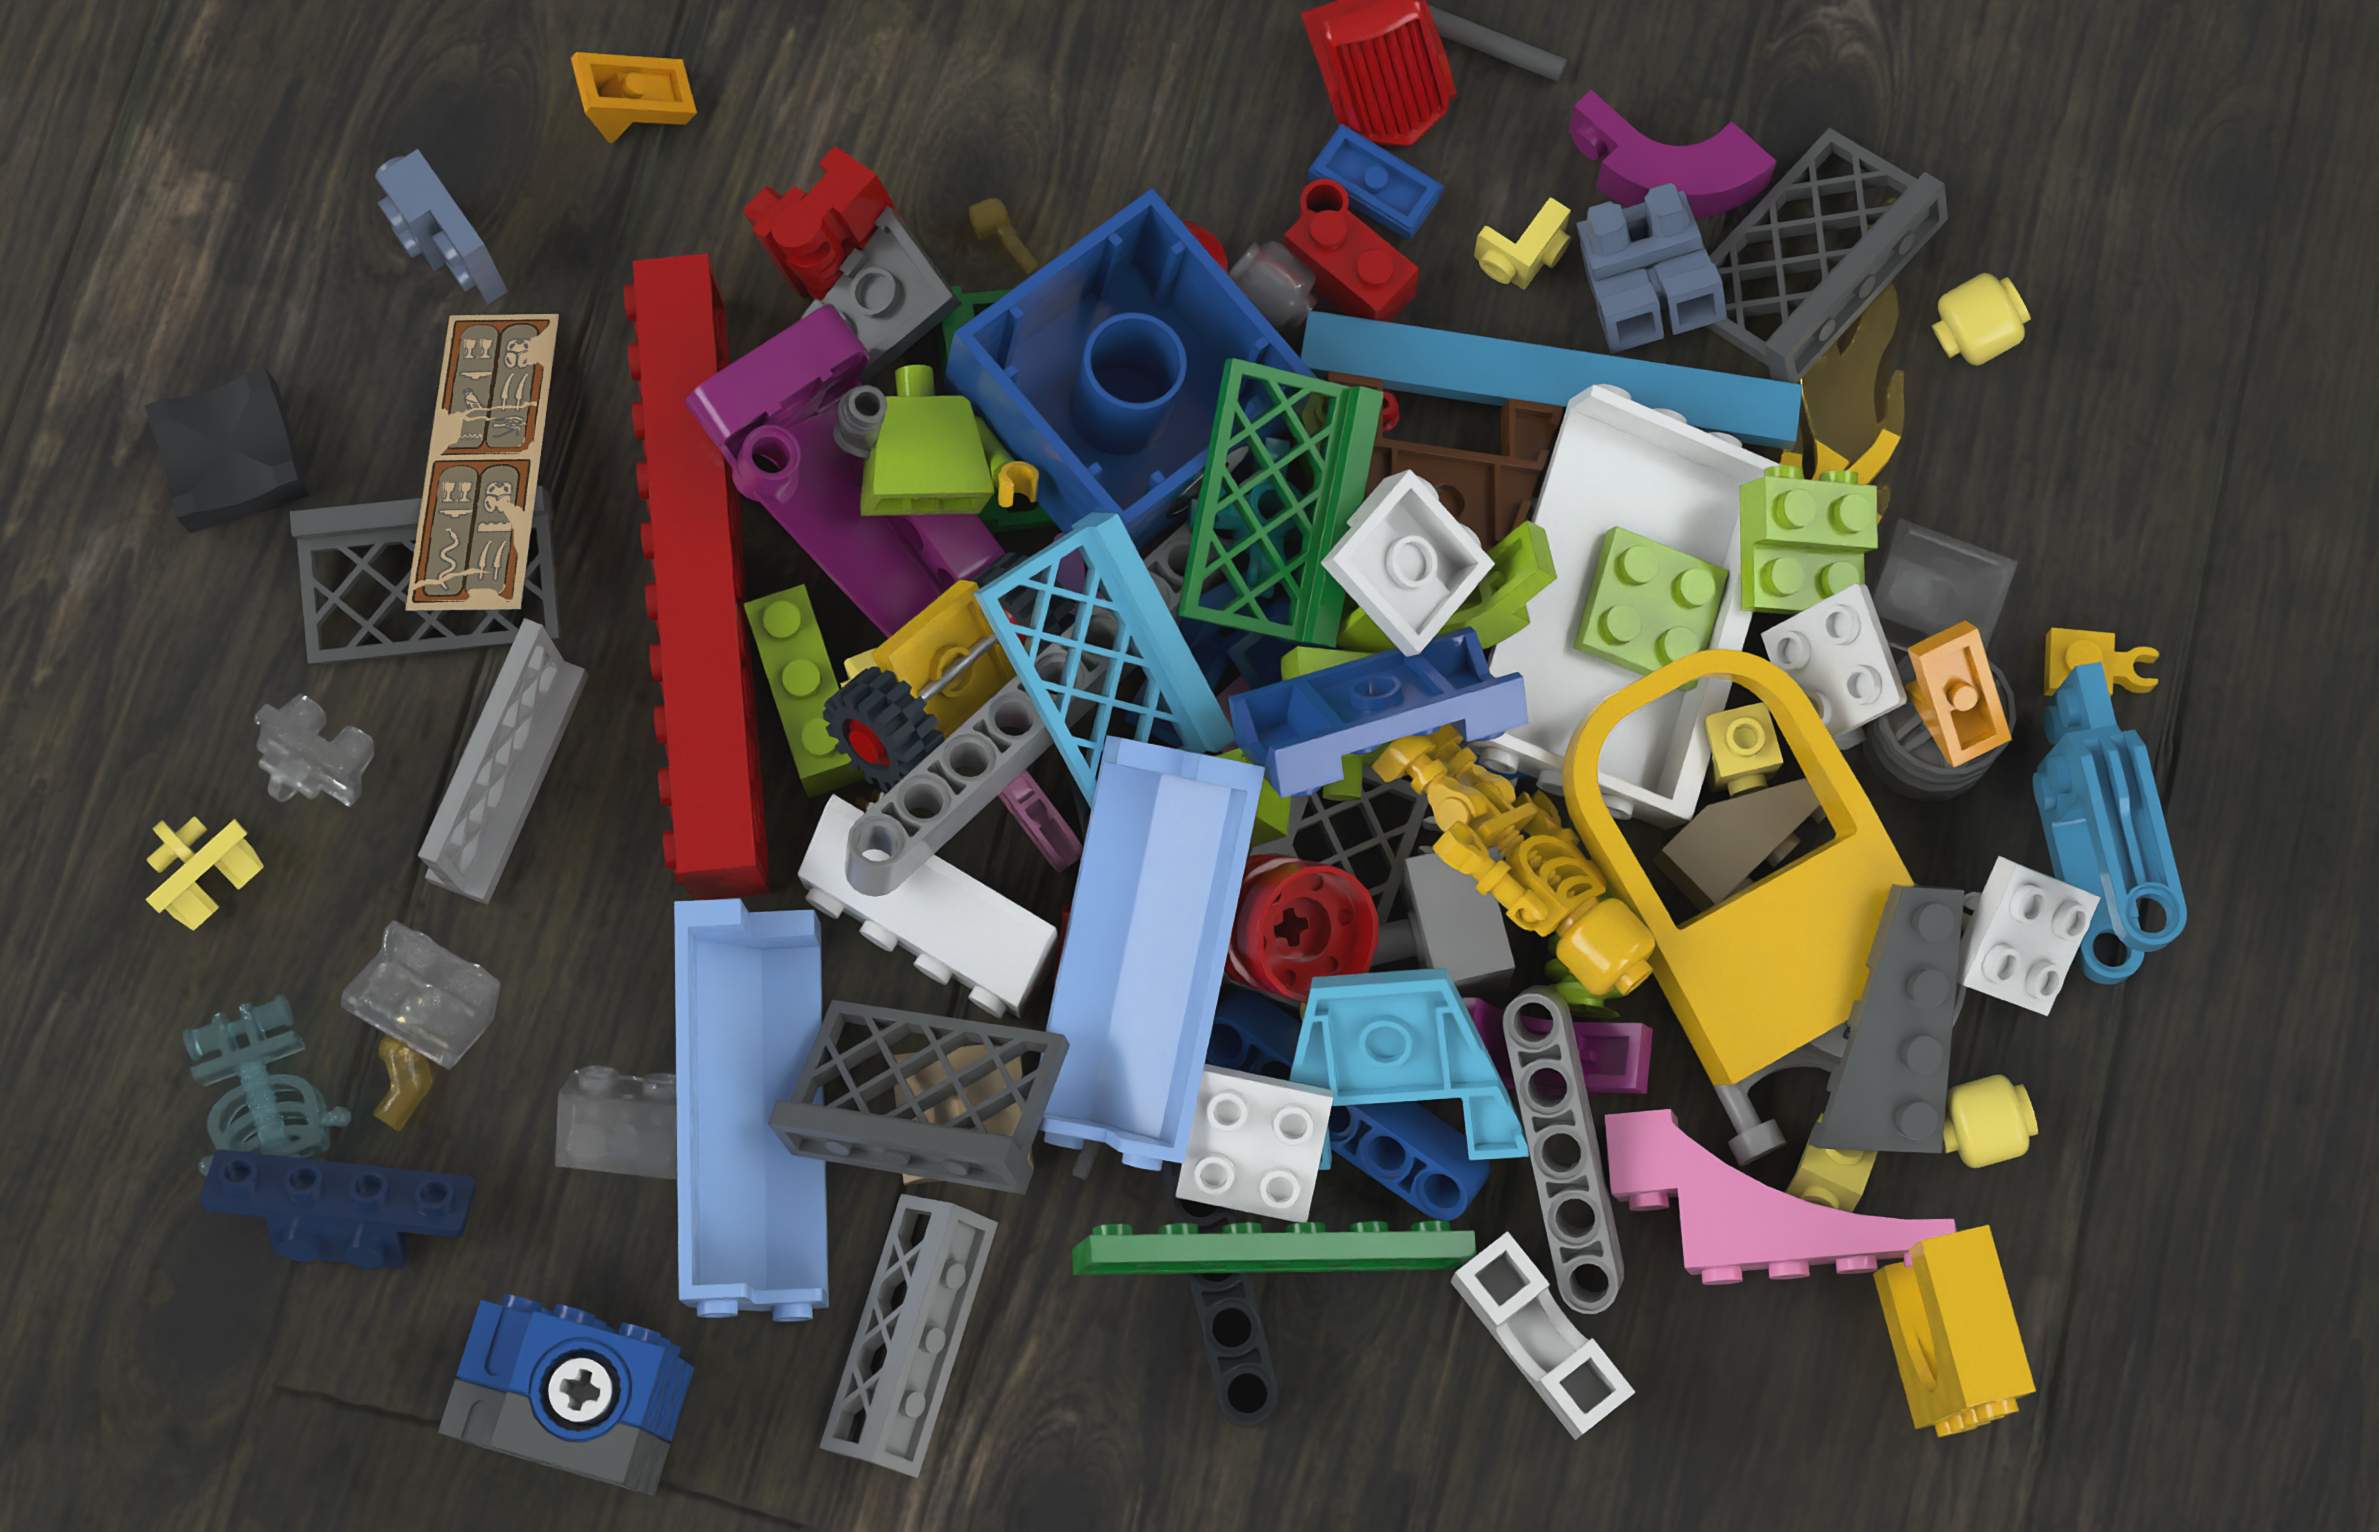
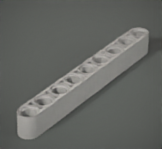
M1187 521L1143 560L1178 628L1183 617L1177 616L1184 577L1177 575L1173 571L1185 572L1193 533V528L1187 527ZM1213 529L1215 534L1223 533L1233 537L1229 529ZM1216 535L1224 549L1235 543L1234 539H1225ZM1210 550L1208 552L1207 562L1214 558ZM1241 551L1231 559L1238 572L1247 562L1249 554L1245 551ZM1220 567L1203 578L1200 596L1228 581ZM1093 606L1084 643L1112 650L1118 623L1111 610ZM1074 624L1060 637L1071 639ZM1052 643L1036 657L1034 667L1041 680L1060 684L1069 647ZM1128 643L1126 654L1135 656ZM1082 651L1073 688L1101 696L1110 658ZM1124 662L1119 682L1137 665ZM1018 675L854 823L849 830L845 860L846 878L853 889L863 895L873 897L887 895L897 889L1054 743ZM1049 693L1051 699L1053 700V702H1054V704H1055V700H1056V696H1057V695H1053V694H1050V693ZM1071 696L1065 718L1067 728L1070 729L1097 702ZM1007 726L1016 727L1023 731L1024 734L1012 736L1003 733L999 729ZM970 767L977 770L980 775L966 777L956 773L954 769ZM915 808H925L932 811L936 816L921 819L911 815L908 811ZM873 849L882 850L889 854L890 858L883 861H873L864 857L862 853Z

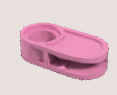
M1026 769L998 794L1023 830L1058 873L1082 857L1083 847Z

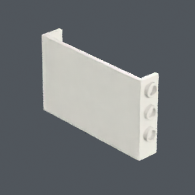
M1593 384L1571 398L1565 411L1531 520L1532 523L1544 528L1546 531L1557 579L1526 603L1530 624L1506 640L1493 645L1487 661L1489 672L1495 678L1519 672L1523 676L1529 724L1506 730L1502 736L1493 740H1473L1467 742L1463 738L1461 748L1469 747L1475 754L1480 755L1479 763L1488 769L1506 774H1514L1516 771H1520L1537 778L1536 785L1540 789L1564 797L1562 782L1563 762L1569 741L1582 718L1601 700L1644 677L1641 674L1573 648L1606 531L1615 526L1728 570V576L1707 650L1729 649L1742 651L1753 612L1741 611L1739 485L1764 476L1765 468L1781 466V464L1741 448V441L1731 435L1720 432L1706 433L1686 424L1687 419L1683 415L1664 408L1650 409L1631 400V395L1627 391L1613 385ZM1701 678L1698 680L1695 689L1684 692L1675 688L1631 712L1615 725L1602 746L1598 761L1599 788L1612 818L1628 820L1632 816L1664 830L1692 821L1712 753L1704 721L1708 715L1724 711L1732 681L1719 678Z

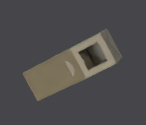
M1807 778L1799 779L1706 806L1651 861L1703 912L1754 884L1755 882L1748 875L1764 859L1774 868L1801 842L1793 831L1808 816L1819 824L1827 815Z

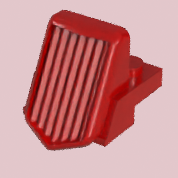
M1337 0L1301 13L1302 21L1338 126L1342 123L1376 145L1411 147L1444 117L1449 107V100L1458 97L1446 52L1426 0Z

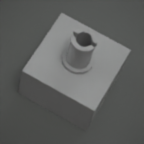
M1435 852L1405 859L1399 889L1405 908L1406 919L1379 925V943L1371 966L1415 956L1420 969L1447 968L1461 997L1479 999L1506 993L1515 969L1498 901L1489 892L1483 897L1474 888L1478 882L1472 876L1455 870Z

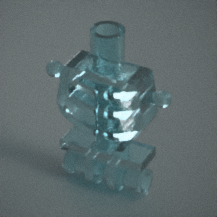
M283 994L276 995L274 1001L258 1007H254L251 1002L241 1005L240 1013L242 1019L230 1023L222 1012L212 1016V1024L193 1031L191 1028L182 1031L186 1049L194 1062L202 1059L203 1054L219 1048L223 1055L191 1067L190 1069L195 1081L203 1086H208L237 1074L241 1078L240 1083L242 1085L227 1092L213 1106L208 1115L207 1129L217 1150L224 1149L306 1158L330 1148L331 1142L328 1126L344 1127L349 1124L351 1120L350 1111L345 1107H337L333 1111L326 1112L323 1095L304 1078L288 1074L269 1075V1072L266 1071L267 1066L264 1064L305 1050L302 1037L293 1030L266 1039L265 1031L284 1024L286 1027L294 1025L292 1011ZM246 1032L251 1046L239 1050L235 1036ZM281 1091L301 1092L305 1102H275L277 1097L274 1094ZM248 1104V1108L251 1109L250 1112L231 1123L236 1113ZM307 1118L308 1124L284 1126L285 1122L283 1120ZM256 1132L257 1134H259L254 1138L248 1140L247 1142L243 1143L253 1133ZM214 1155L205 1156L199 1161L198 1168L204 1176L208 1174Z

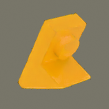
M576 52L571 57L585 114L608 143H614L633 122L686 125L697 114L683 59Z
M1964 620L1907 648L1917 679L1904 685L1905 691L1945 759L1952 767L1955 768L2012 740L1978 628Z

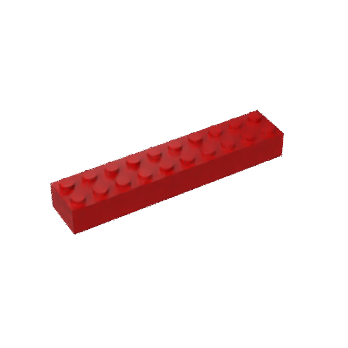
M708 253L632 261L634 284L624 285V302L628 322H634L637 339L635 343H628L630 373L632 380L638 381L642 400L641 402L632 403L635 436L637 440H643L646 461L637 462V483L641 500L647 499L648 512L651 519L648 522H641V540L645 560H651L656 582L645 584V598L649 620L656 621L657 633L660 639V643L650 644L651 672L654 682H660L665 704L654 707L658 744H665L666 756L669 761V767L659 768L660 797L663 807L669 806L674 830L663 832L665 863L668 870L674 869L676 883L684 884L694 901L771 894L751 629L744 603L748 602L740 492L737 490L732 479V466L684 404L686 398L699 385L730 365L725 300Z

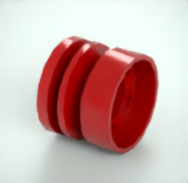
M1279 853L1249 856L1246 859L1224 972L1231 980L1306 1004L1313 977L1365 974L1370 969L1379 943V916L1370 892L1353 874L1331 865L1310 860L1304 861Z

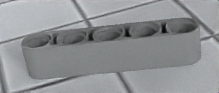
M1534 985L1524 989L1507 1006L1503 1016V1030L1558 1288L1563 1301L1571 1309L1582 1314H1596L1606 1310L1614 1302L1624 1279V1264L1570 1010L1565 998L1557 990L1546 985ZM1527 1003L1544 1005L1553 1017L1551 1032L1544 1035L1529 1032L1520 1020L1522 1005ZM1542 1068H1552L1559 1071L1567 1083L1566 1095L1559 1099H1549L1542 1096L1534 1085L1535 1071ZM1556 1133H1565L1572 1136L1580 1146L1581 1158L1573 1163L1557 1161L1548 1150L1549 1136ZM1568 1199H1581L1587 1202L1593 1209L1595 1222L1585 1228H1577L1570 1225L1562 1215L1561 1204ZM1583 1264L1599 1266L1606 1273L1609 1286L1600 1292H1590L1583 1289L1576 1280L1575 1269Z

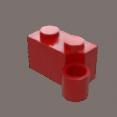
M1319 179L1311 182L1301 193L1299 220L1284 234L1283 264L1346 316L1391 323L1416 296L1419 268L1348 211L1349 198L1347 191L1341 184L1330 179ZM1326 204L1334 207L1337 212L1324 210L1316 213L1310 209L1316 205Z

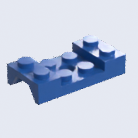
M1471 626L1433 637L1422 652L1417 655L1406 657L1399 648H1394L1228 697L1235 743L1253 765L1265 767L1263 777L1281 798L1290 795H1310L1320 790L1323 785L1343 780L1341 755L1369 753L1376 750L1382 743L1408 735H1429L1437 732L1442 725L1448 723L1467 742L1473 740H1493L1502 736L1506 730L1529 724L1523 676L1519 672L1495 678L1489 672L1477 633Z

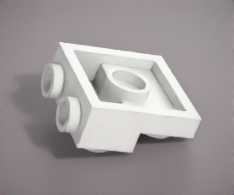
M1411 469L1382 480L1347 521L1351 528L1321 561L1325 569L1406 657L1422 652L1495 564L1482 550L1477 535L1467 526L1458 523L1439 502V497L1434 487L1425 479L1416 476Z

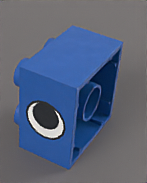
M1151 188L955 331L942 391L947 396L966 397L970 401L973 414L984 420L1015 461L1027 462L1038 470L1037 502L1065 535L1073 531L1071 525L1092 512L1117 513L1139 552L1188 515V503L1191 499L1198 500V490L1203 481L1226 359L1236 358L1318 378L1155 190ZM1242 377L1237 401L1248 420L1251 421L1272 407L1274 403L1261 381ZM1279 386L1285 397L1295 391V389ZM1308 393L1291 405L1299 419L1311 393ZM1280 414L1255 430L1262 442L1265 437L1286 440L1292 435ZM1234 421L1231 434L1238 430ZM1245 439L1229 448L1227 452L1225 466L1233 479L1251 465V458L1254 454Z

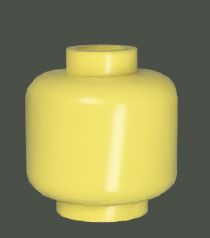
M1982 273L1947 292L1940 298L1938 311L1942 320L1932 325V328L1949 358L1961 353L1968 363L1978 366L2018 345L2025 336L2023 324L2031 320L2019 293L2008 277L1998 281L1995 276L1989 273Z
M1993 1075L1954 1086L1947 1090L1942 1142L1945 1153L1958 1151L1960 1158L1967 1166L1980 1168L2022 1156L2027 1152L2029 1136L2038 1134V1127L2031 1101L2023 1084L2013 1086L2007 1077Z

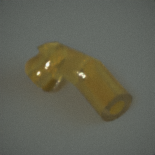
M397 1031L387 1034L379 1044L380 1059L385 1060L392 1087L375 1109L373 1115L400 1132L429 1091L432 1084V1075L423 1044L416 1036Z

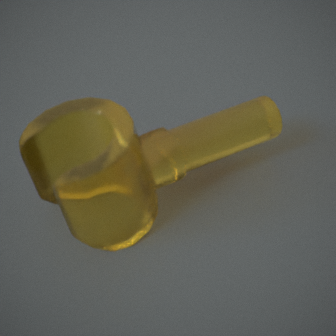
M989 198L969 207V218L979 240L998 233L1002 243L1028 275L1040 266L1016 236V232L1011 227L1005 206L1000 200Z

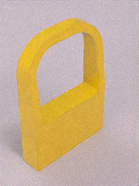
M1711 649L1699 651L1662 666L1597 703L1576 727L1565 753L1562 782L1568 813L1592 860L1606 877L1607 888L1612 897L1623 901L1654 935L1655 947L1647 962L1654 969L1652 972L1714 1086L1734 1085L1849 1019L1854 1000L1861 1001L1870 973L1866 963L1892 884H1915L1871 802L1812 703L1800 686L1773 663L1756 655L1738 650ZM1701 678L1725 679L1749 689L1768 707L1832 824L1836 836L1826 844L1680 925L1675 926L1603 801L1598 783L1599 756L1611 730L1631 712L1688 681Z

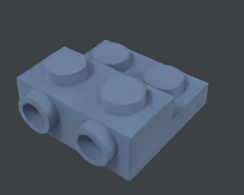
M418 149L406 157L399 156L390 159L377 170L375 179L387 196L377 203L392 225L391 229L411 258L422 253L434 271L446 264L464 292L475 286L487 305L508 292L485 244Z

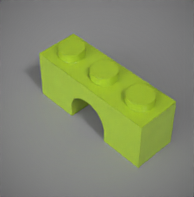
M805 584L744 603L788 743L808 797L810 798L865 780V772L861 768L856 772L849 765L852 759L847 753L842 755L835 747L839 740L830 737L826 730L830 723L823 719V711L826 709L824 704L839 691V687Z

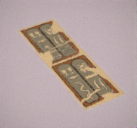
M559 314L449 316L405 610L521 609Z

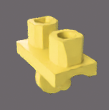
M195 816L177 832L161 820L152 829L164 841V844L146 860L158 873H161L177 857L185 864L145 900L158 913L166 909L175 919L194 931L219 908L218 904L195 882L214 864L239 890L264 865L253 847L243 838L248 832L236 819L230 822L197 853L190 846L208 829Z

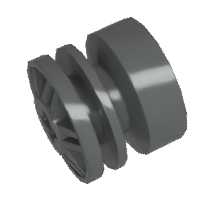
M1908 654L1896 665L1903 687L1917 679ZM1987 659L2011 735L2016 722L2014 693L2002 671ZM1908 695L1907 702L1904 705L1862 725L1866 740L1863 741V752L1875 776L1895 793L1917 801H1946L1970 790L2009 743L2008 741L1954 768L1945 759Z

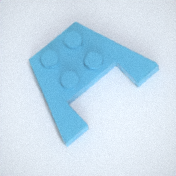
M1447 968L1313 977L1289 1081L1334 1090L1332 1106L1461 1098L1463 1100L1469 1160L1529 1157V1147L1524 1125ZM1328 1125L1318 1170H1328L1331 1167L1332 1153Z

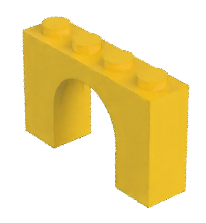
M1989 1225L1920 1240L1908 1249L1914 1269L1905 1268L1904 1262L1886 1265L1873 1274L1915 1429L1935 1425L1938 1437L1973 1430L1977 1426L2005 1417L2004 1415L2018 1412L2016 1399L2036 1391Z

